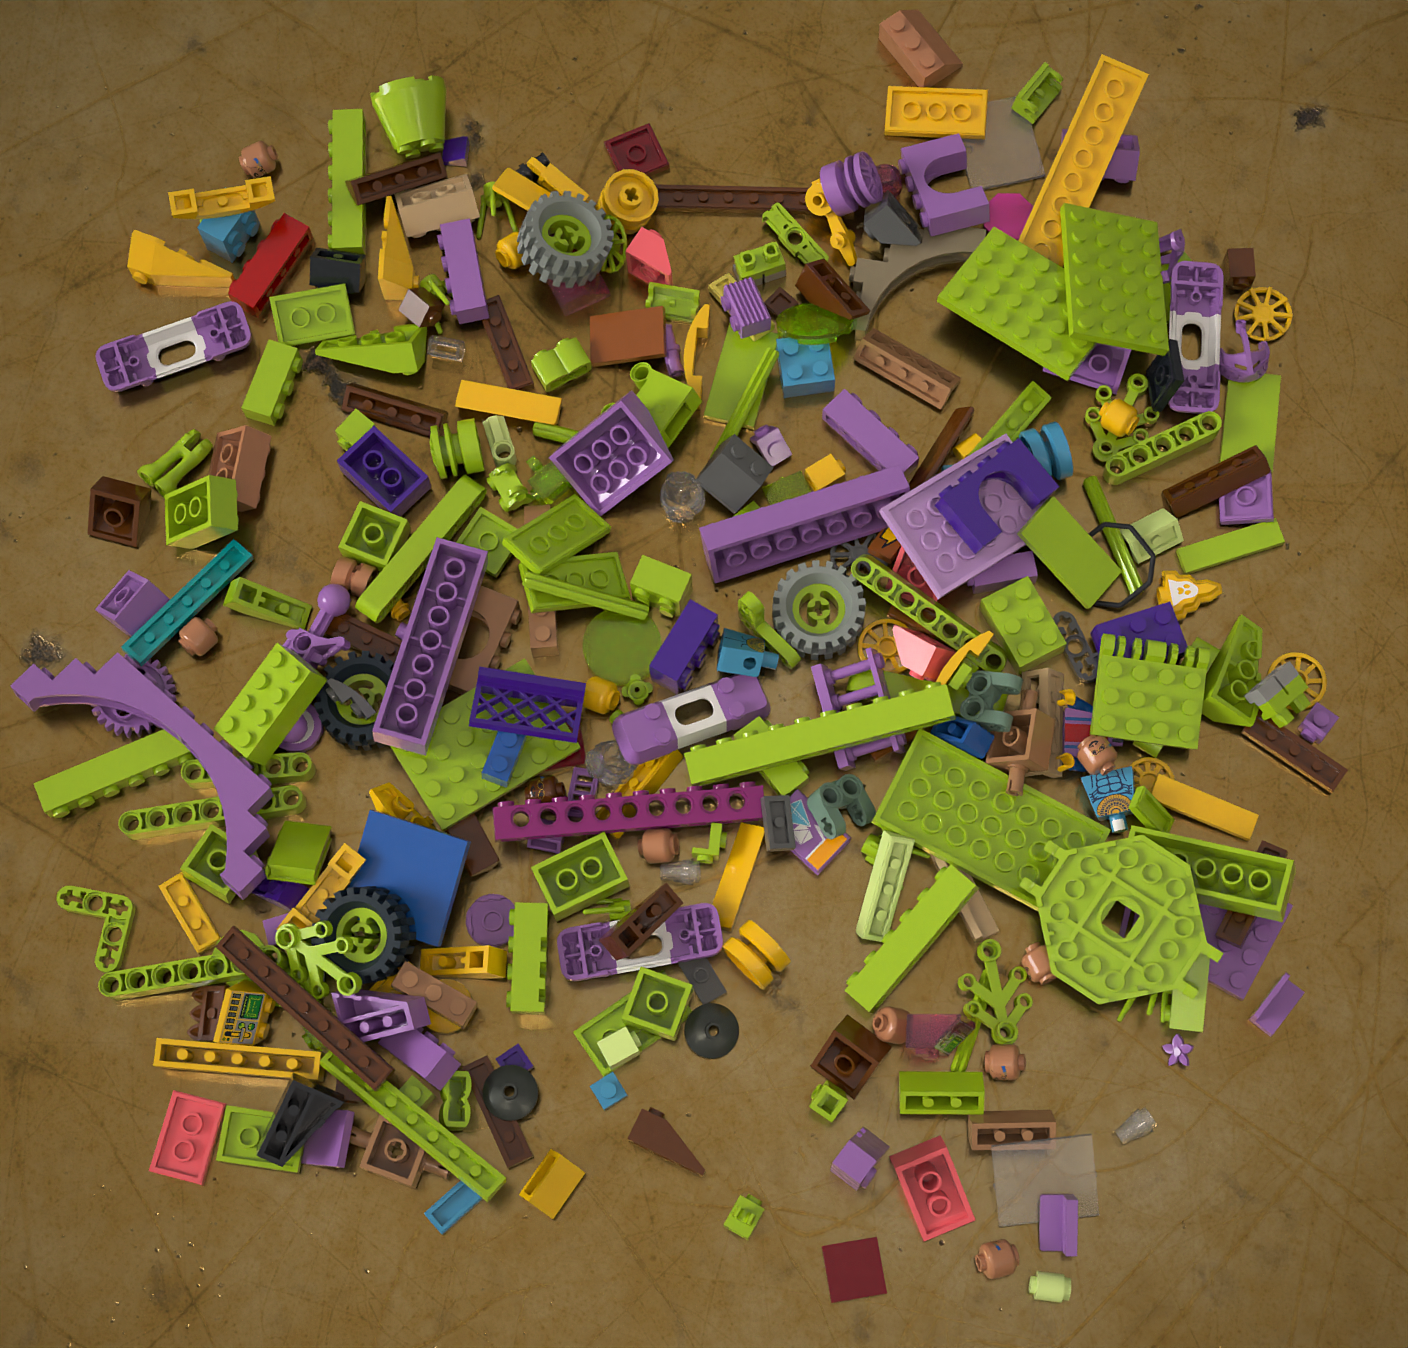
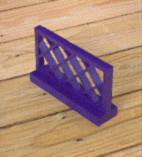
M479 666L469 726L577 743L586 683ZM481 693L492 694L496 697L486 701ZM507 698H518L523 701L513 705ZM502 702L508 709L498 714L492 706ZM534 702H543L549 705L540 709ZM529 706L534 713L525 718L519 710ZM561 706L575 707L577 709L567 714ZM484 710H487L492 716L487 720L476 718V715ZM555 710L561 718L552 722L546 714ZM513 714L519 721L512 724L507 723L504 718ZM540 718L546 726L537 728L531 722ZM567 722L573 729V733L560 731L558 726Z

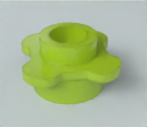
M633 674L630 676L629 683L622 687L621 693L624 697L631 698L635 705H641L648 694L652 692L653 686L650 682H644L639 674ZM636 687H639L638 692H635Z

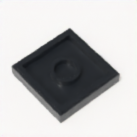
M1173 339L1168 340L1169 351L1166 355H1157L1146 370L1151 406L1155 412H1162L1184 382L1178 341Z

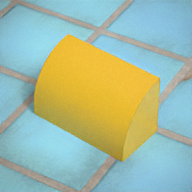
M550 1149L519 1193V1196L554 1219L585 1172L561 1154Z

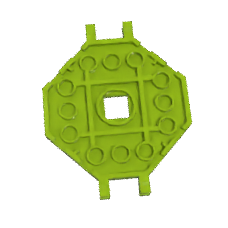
M1144 835L1070 850H1064L1048 840L1043 849L1059 859L1056 866L1042 887L1027 877H1024L1019 886L1036 898L1051 973L1097 1004L1175 989L1194 1000L1199 990L1185 982L1183 978L1201 952L1217 963L1224 953L1207 943L1190 865ZM1116 901H1119L1140 915L1126 938H1123L1102 924Z

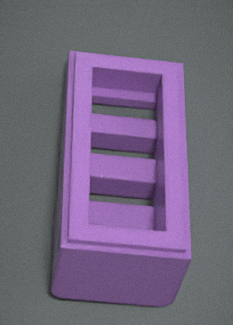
M574 767L568 792V801H575V795H595L596 799L601 772ZM578 776L593 777V781H580ZM576 787H590L591 790L590 792L576 790ZM571 809L568 811L569 820L578 822L582 820L583 816L579 810Z

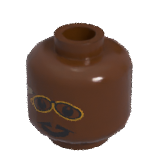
M554 775L532 778L528 786L525 787L526 800L541 799V803H550L552 798L566 797L564 783H559Z

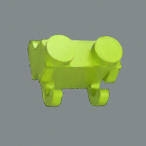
M510 463L496 467L487 478L489 486L494 491L498 490L502 498L499 499V504L505 512L516 510L523 504H529L534 501L533 496L528 494L527 488L522 485L517 476L516 466Z

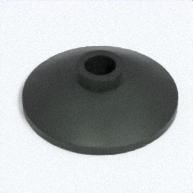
M716 1003L703 1004L695 1008L688 1016L684 1028L685 1039L689 1047L699 1056L719 1058L729 1053L735 1046L739 1036V1025L735 1015L727 1007ZM712 1025L718 1029V1033L715 1036H711L708 1032L709 1027Z
M517 1065L501 1066L494 1070L484 1083V1103L487 1109L499 1119L506 1121L521 1119L528 1115L536 1105L538 1099L537 1083L532 1074L523 1067ZM507 1087L515 1089L514 1094L510 1097L504 1093Z

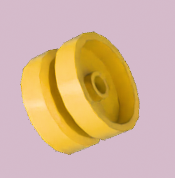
M623 169L614 173L606 182L600 193L597 209L602 208L606 213L605 215H612L619 219L626 234H634L641 227H645L655 212L659 201L658 190L653 180L645 173L634 169ZM611 220L612 225L610 230H612L615 224V221ZM620 228L617 230L616 233L621 234Z
M748 919L739 928L740 937L744 942L738 938L730 937L723 944L722 950L747 978L764 990L773 981V974L767 966L774 971L782 972L791 963V960L767 932Z

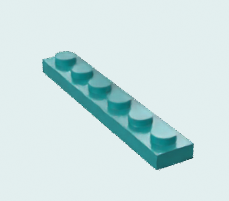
M233 539L121 646L122 650L142 667L253 560V555Z

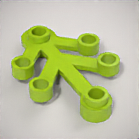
M1133 374L1127 381L1126 389L1128 393L1124 401L1133 406L1137 396H1142L1147 390L1148 380L1144 375ZM1139 380L1142 382V385L1136 386L1133 381ZM1107 385L1098 387L1095 397L1102 406L1105 402H1112V390ZM1106 391L1108 396L1102 397L1099 392ZM1152 406L1147 407L1144 413L1137 415L1140 418L1137 426L1146 423H1156L1159 418V412L1153 411ZM1090 407L1086 411L1085 420L1090 424L1096 439L1092 451L1095 458L1099 461L1107 462L1108 458L1118 453V451L1149 438L1148 432L1143 428H1139L1134 431L1133 436L1116 440L1118 436L1108 431L1107 435L1105 434L1100 424V410L1097 407ZM1095 413L1097 418L1091 419L1088 414ZM1147 413H1154L1155 418L1151 419L1147 417ZM1142 434L1145 437V439L1138 440L1136 438V435ZM1107 445L1111 450L1105 452L1101 447Z
M320 921L314 926L299 929L293 923L283 924L277 930L275 940L280 948L287 951L291 968L290 976L298 983L305 982L310 977V993L316 999L328 996L330 991L328 984L322 981L319 967L337 980V988L342 995L350 996L360 991L362 979L354 972L346 973L324 956L335 952L340 954L350 952L354 944L349 936H342L333 942L311 946L303 939L313 936L318 938L330 936L333 932V927L329 921ZM322 925L325 927V933L321 931ZM342 940L346 943L345 949L342 947ZM299 952L305 956L307 968L301 966ZM298 970L301 972V979L297 975ZM350 980L353 981V987L350 984ZM318 986L321 987L322 994L318 992Z
M987 939L978 945L977 955L984 961L990 991L977 982L975 976L970 973H966L958 979V986L963 991H971L994 1008L995 1018L984 1011L981 1004L975 1000L966 1003L963 1007V1012L966 1017L977 1018L990 1028L991 1036L997 1044H1013L1018 1038V1028L1016 1025L1024 1012L1032 1006L1033 1000L1027 993L1016 996L1014 999L1015 1007L1008 1017L1005 1006L1019 984L1026 980L1027 972L1021 966L1011 969L1008 974L1009 980L1002 989L996 959L1001 955V946L996 940ZM984 948L990 950V956L984 954ZM1015 971L1020 972V974H1021V979H1020V980H1018V979L1015 977V975H1014ZM964 978H968L970 980V987H967L964 984ZM1020 998H1024L1027 1001L1026 1007L1021 1005ZM970 1005H973L976 1008L975 1014L970 1012ZM1001 1028L1007 1031V1037L1001 1035Z

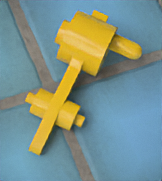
M817 179L812 182V186L806 192V205L813 214L818 216L825 215L827 217L832 232L830 238L832 247L840 250L849 266L856 265L857 255L853 245L856 238L855 233L851 229H847L842 218L836 215L830 208L825 198L821 181Z

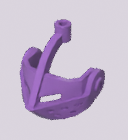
M1181 229L1159 238L1160 253L1172 250L1171 254L1161 256V264H1169L1168 270L1160 272L1163 284L1171 282L1172 269L1185 252V238Z
M1242 319L1237 320L1236 333L1241 336L1244 352L1227 354L1223 348H1220L1219 371L1222 376L1229 380L1251 382L1259 379L1266 373L1270 349L1266 341H1261L1258 343L1259 351H1250L1246 333V321ZM1260 361L1259 364L1253 369V365ZM1235 364L1245 366L1247 370L1236 368Z

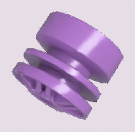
M861 151L854 154V156L850 155L845 158L844 163L838 160L821 167L820 181L830 208L836 215L841 217L858 210L859 205L865 208L871 205V203L875 204L882 201L883 189L881 179L873 160L866 152Z

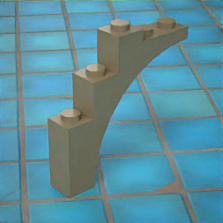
M925 227L924 230L919 229L921 242L917 246L891 244L890 248H885L883 261L857 258L856 267L851 266L849 281L853 282V291L857 292L856 295L870 309V313L852 319L851 330H855V339L862 340L867 334L870 321L878 306L894 288L905 279L922 270L941 264L966 262L985 238L986 229L966 227L930 236L927 227Z

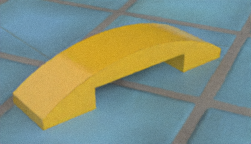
M271 176L245 180L246 185L199 193H195L194 188L168 192L172 217L178 219L219 218L245 213L275 202Z
M704 304L695 316L688 331L684 349L686 385L693 387L700 399L703 388L702 376H694L697 338H708L709 304Z
M987 631L961 647L947 662L936 682H941V685L947 684L968 653L978 659L994 633Z
M344 843L330 860L327 868L319 876L316 884L312 885L276 930L287 923H293L299 929L311 927L312 923L320 922V918L315 915L318 909H327L323 902L327 898H335L334 893L345 890L366 859Z

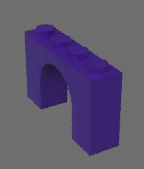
M1019 438L1011 444L1009 441H1006L996 450L998 454L995 457L991 458L988 455L977 464L978 470L974 473L968 470L958 479L960 483L953 488L949 485L938 494L941 499L934 506L974 554L981 551L1002 532L980 503L979 488L982 482L995 479L1008 483L1032 510L1059 488L1058 484Z

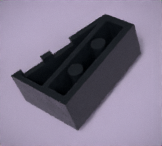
M292 1073L257 1146L256 1156L283 1167L307 1142V1139L326 1122L327 1118L344 1103V1095L296 1073Z

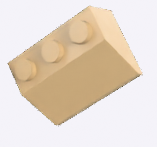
M467 174L394 194L406 237H422L428 231H441L440 224L469 218L472 223L475 221V218L480 217Z

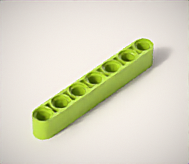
M463 475L362 593L356 602L355 608L375 623L381 622L427 568L436 538L449 541L483 501L487 489L469 476Z
M863 554L852 563L851 572L858 581L958 651L963 647L967 639L975 638L982 634L873 556ZM860 561L868 562L871 566L870 573H861L858 569V563ZM883 576L889 577L893 583L892 588H882L879 583L880 578ZM904 592L911 593L914 596V603L910 605L905 604L901 599V594ZM926 607L934 609L936 618L933 620L926 619L923 616V609ZM947 623L955 624L958 628V633L955 635L947 634L944 630V625ZM991 640L978 659L970 653L966 656L983 670L989 672H1001L1007 662L1006 652ZM990 654H997L1002 662L998 666H993L988 662L987 657Z
M294 785L271 788L274 795L271 798V807L266 810L260 809L256 814L260 815L264 820L297 815L305 810L307 800L302 791ZM291 795L299 796L296 804L287 805V799ZM219 797L127 811L121 815L118 823L120 830L132 840L208 829L210 824L216 827L226 826ZM218 807V815L214 818H208V811L211 808ZM185 812H192V818L188 822H181V817ZM159 816H165L164 824L155 827V820ZM133 820H139L138 827L133 831H128L129 823Z
M273 945L259 947L269 957L273 953H277L276 963L284 970L286 969L289 959L283 950ZM219 953L108 972L100 978L98 987L103 995L115 1000H123L247 979L249 977L224 954ZM224 962L223 972L217 975L215 971L216 966ZM197 966V976L193 979H190V970L193 967ZM171 971L170 981L164 984V974ZM144 975L145 983L142 987L138 988L137 981ZM115 980H118L119 987L112 993L111 985Z

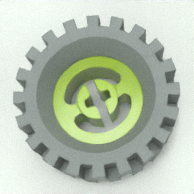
M552 191L549 198L544 194L540 196L538 202L535 200L526 214L517 237V242H519L517 247L518 254H523L521 261L524 265L530 263L529 272L532 275H535L537 272L540 273L541 277L539 280L545 283L547 279L553 280L552 286L559 287L561 282L565 283L566 288H573L575 282H577L579 287L583 286L587 279L591 282L596 274L600 272L613 244L611 241L614 233L610 230L611 221L610 219L603 220L606 214L602 208L597 211L595 209L596 202L590 200L588 203L583 201L584 195L578 193L576 198L571 197V191H564L562 196H559L558 191Z
M813 560L812 567L808 568L805 562L798 565L797 572L790 569L786 573V580L781 578L778 583V590L774 592L772 604L774 629H777V633L792 648L797 649L800 657L804 658L805 653L811 654V660H818V655L822 654L825 655V660L831 659L833 652L837 651L838 655H841L845 652L847 645L852 647L856 642V636L861 634L866 607L863 589L861 585H856L857 579L852 574L849 577L846 575V568L840 565L838 570L833 569L834 562L827 561L826 567L819 566V560ZM826 599L835 605L838 612L836 619L829 625L827 623L830 620V604ZM807 600H810L807 605L808 622L812 626L806 624L799 613L802 604ZM815 609H820L822 615L817 616Z

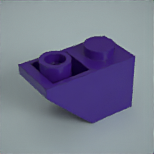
M266 877L251 893L290 912L308 892L309 888L301 883L270 880Z

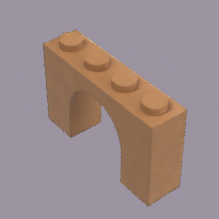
M484 586L480 587L471 616L482 620L489 628V640L485 648L478 655L468 659H457L448 686L449 690L463 695L476 687L479 666L493 669L498 668L501 657H499L502 647L506 648L511 639L509 631L513 624L516 625L519 622L522 614L517 599Z

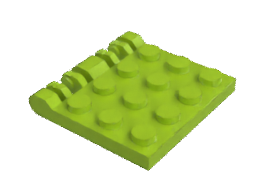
M1103 633L1090 735L1197 750L1210 649L1197 647L1195 652L1194 646L1188 645L1184 652L1183 666L1176 665L1179 652L1178 645L1171 643L1166 664L1164 663L1167 650L1166 642L1146 640L1143 660H1139L1142 652V640L1135 638L1132 643L1131 658H1124L1125 636L1117 638L1115 647V635Z

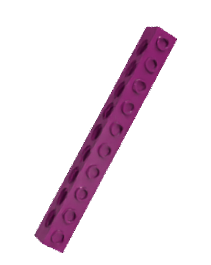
M756 782L739 783L740 787L729 788V784L713 785L711 790H703L702 786H691L686 788V792H676V788H665L659 790L660 794H649V790L634 791L633 796L622 797L621 792L608 793L606 798L595 799V795L579 796V800L568 801V797L552 798L550 803H541V799L525 800V805H514V801L498 802V807H493L492 810L495 843L594 835L602 832L606 834L657 828L711 825V823L727 824L763 821L760 800L764 796L763 785L756 786ZM730 797H740L743 802L742 808H732L729 803ZM703 799H713L716 803V809L714 811L705 810L702 805ZM679 800L686 801L690 807L689 812L685 814L678 812L675 806L676 802ZM653 802L659 803L663 808V813L659 816L652 815L649 811V804ZM624 805H632L636 809V816L633 818L625 817L622 814V807ZM605 807L609 811V818L599 820L595 816V809ZM578 809L582 813V820L579 822L570 821L567 815L568 811ZM545 811H550L555 815L556 821L550 825L544 824L541 821L540 815ZM516 814H525L528 817L529 823L524 827L515 825L513 817Z

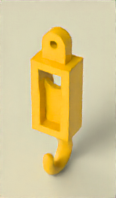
M531 157L526 163L539 176L537 183L549 192L558 191L559 196H562L564 191H571V197L575 198L579 193L584 195L583 201L588 203L587 200L590 195L551 163L546 167L534 157Z

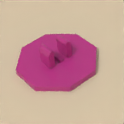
M998 193L989 201L990 221L984 223V228L990 232L993 227H996L1018 241L1034 206L1020 193Z

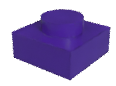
M516 1044L496 1058L500 1067L517 1065L527 1071L534 1068L519 1044Z

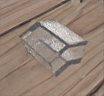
M432 335L429 338L427 354L462 362L465 351L464 341ZM437 345L457 349L456 353L437 350L436 347Z

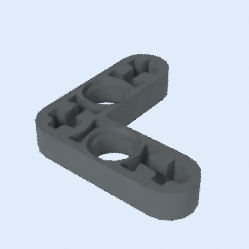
M1066 611L1058 612L1053 618L1055 624L1058 625L1062 618L1064 622H1070L1067 627L1069 633L1076 632V634L1070 635L1065 639L1067 645L1063 652L1075 677L1082 683L1096 681L1099 661L1098 652L1092 653L1075 617ZM1058 627L1062 636L1066 637L1067 633L1064 627ZM1072 641L1079 642L1083 648L1082 652L1078 654L1071 653L1068 650V644ZM1085 655L1088 656L1084 659L1086 667L1093 668L1091 676H1088L1086 673L1081 674L1083 665L1079 659Z

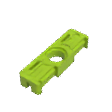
M775 203L770 211L767 210L763 213L762 222L766 220V223L778 235L781 243L794 257L797 256L804 264L823 258L828 262L829 256L780 203ZM792 233H799L803 240L800 244L793 245L789 242L788 236Z

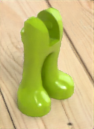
M193 429L185 433L158 460L152 464L141 466L137 473L149 486L156 487L157 491L165 499V495L177 490L179 481L209 454L213 444L208 439H204L190 451L201 437V433ZM180 458H183L180 463H178L172 470H170L165 476L161 478V475H163L174 462H176Z

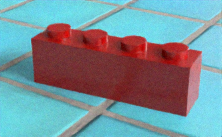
M283 213L280 219H276L267 238L260 241L256 254L245 263L240 277L231 283L228 292L231 301L238 303L243 310L258 318L270 301L269 297L275 294L313 239L310 227L286 213Z

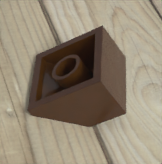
M102 476L90 489L87 534L137 547L150 513L152 488Z
M847 1014L833 1030L810 1066L855 1099L892 1047L886 1042L879 1040L875 1034Z

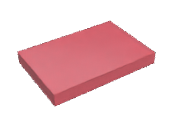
M173 1090L149 1171L204 1185L227 1104Z

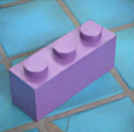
M422 1027L381 1038L378 1043L440 1091L461 1065L453 1058L456 1053L445 1043L438 1046L439 1040L428 1031L423 1035L421 1033L424 1030Z

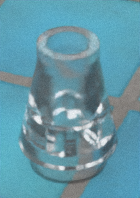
M692 858L661 864L660 866L661 880L688 885L700 882V862L693 861Z
M1144 1107L1140 1111L1137 1109L1115 1132L1125 1145L1129 1141L1154 1132L1152 1129L1158 1125L1146 1107Z

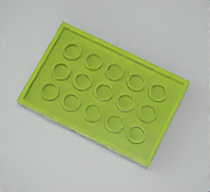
M1064 203L1060 208L1069 338L1165 356L1169 351L1163 278L1160 273L1162 272L1158 223Z
M996 227L991 229L937 298V302L1066 381H1069L1097 344L1095 342L1069 338L1064 268Z
M525 658L505 669V671L535 675ZM475 687L441 707L426 756L393 746L390 747L443 832L577 752L581 748L578 742L572 743L527 736L507 788L482 779V770L498 731L469 726ZM481 693L486 701L496 697L492 694ZM507 698L513 705L523 701L518 698ZM502 702L492 706L498 714L508 709ZM534 702L540 709L549 705L548 703ZM529 706L519 710L525 718L534 713ZM487 710L476 715V718L486 720L492 717ZM555 710L546 714L552 722L561 718ZM513 714L504 718L507 723L515 724L519 721ZM540 718L531 722L537 728L546 726ZM566 723L558 726L560 731L571 733Z

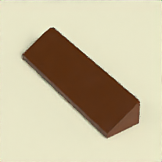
M437 152L346 180L345 183L354 202L358 206L448 176L441 152Z
M350 383L346 386L341 410L350 413L357 409L367 418L426 436H431L430 426L437 425L439 433H441L448 411L355 383Z
M973 407L957 408L953 412L909 483L910 491L939 474L942 466L951 455L953 448L971 423L975 411Z
M1255 445L1163 490L1162 493L1175 517L1178 518L1269 474L1271 470L1267 458L1258 446Z
M475 813L446 830L447 834L471 841L464 864L470 877L489 871L498 864L499 858Z

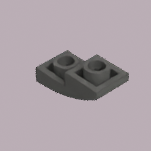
M332 678L326 681V685L329 688L325 691L334 703L339 701L343 705L351 699L353 703L350 707L358 718L363 716L367 721L375 715L376 711L355 690Z

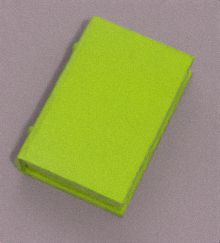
M284 821L278 833L273 851L267 860L265 868L267 879L315 885L332 842V838H330L332 826Z

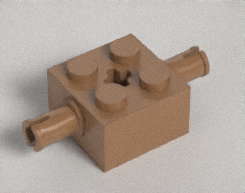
M1023 689L1021 691L1019 710L1005 712L1013 716L1010 732H990V734L994 735V740L987 752L986 763L1005 774H1009L1005 792L1012 796L1023 795L1026 773L1047 771L1049 767L1056 720L1036 708L1039 693L1032 689Z
M379 1115L372 1133L352 1125L351 1134L356 1135V1137L350 1135L349 1143L365 1148V1153L359 1166L363 1170L416 1189L421 1173L424 1171L448 1179L450 1172L441 1169L440 1167H444L382 1115ZM401 1145V1149L404 1152L395 1158L392 1150L393 1148L398 1149Z

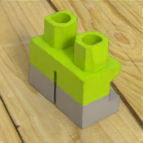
M777 241L733 256L735 264L732 269L737 282L752 277L756 286L763 284V280L766 283L786 276L785 261Z
M1290 661L1275 668L1244 695L1250 704L1255 702L1263 712L1262 719L1264 721L1271 718L1279 728L1286 726L1294 719L1287 709L1288 705L1297 714L1311 704L1303 693L1308 686Z

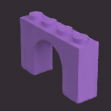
M959 133L901 148V159L898 160L899 170L901 174L906 175L905 183L908 192H913L914 207L916 210L920 209L922 227H927L930 236L990 221L989 202L982 186L955 193H941L928 186L931 180L940 175L967 169V152Z
M1033 551L1009 555L967 581V586H972L973 594L1003 589L1026 576L1030 578L1032 584H1035L1038 574Z

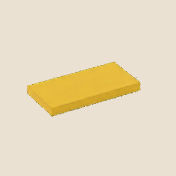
M888 86L885 135L943 138L959 133L961 139H985L988 90Z

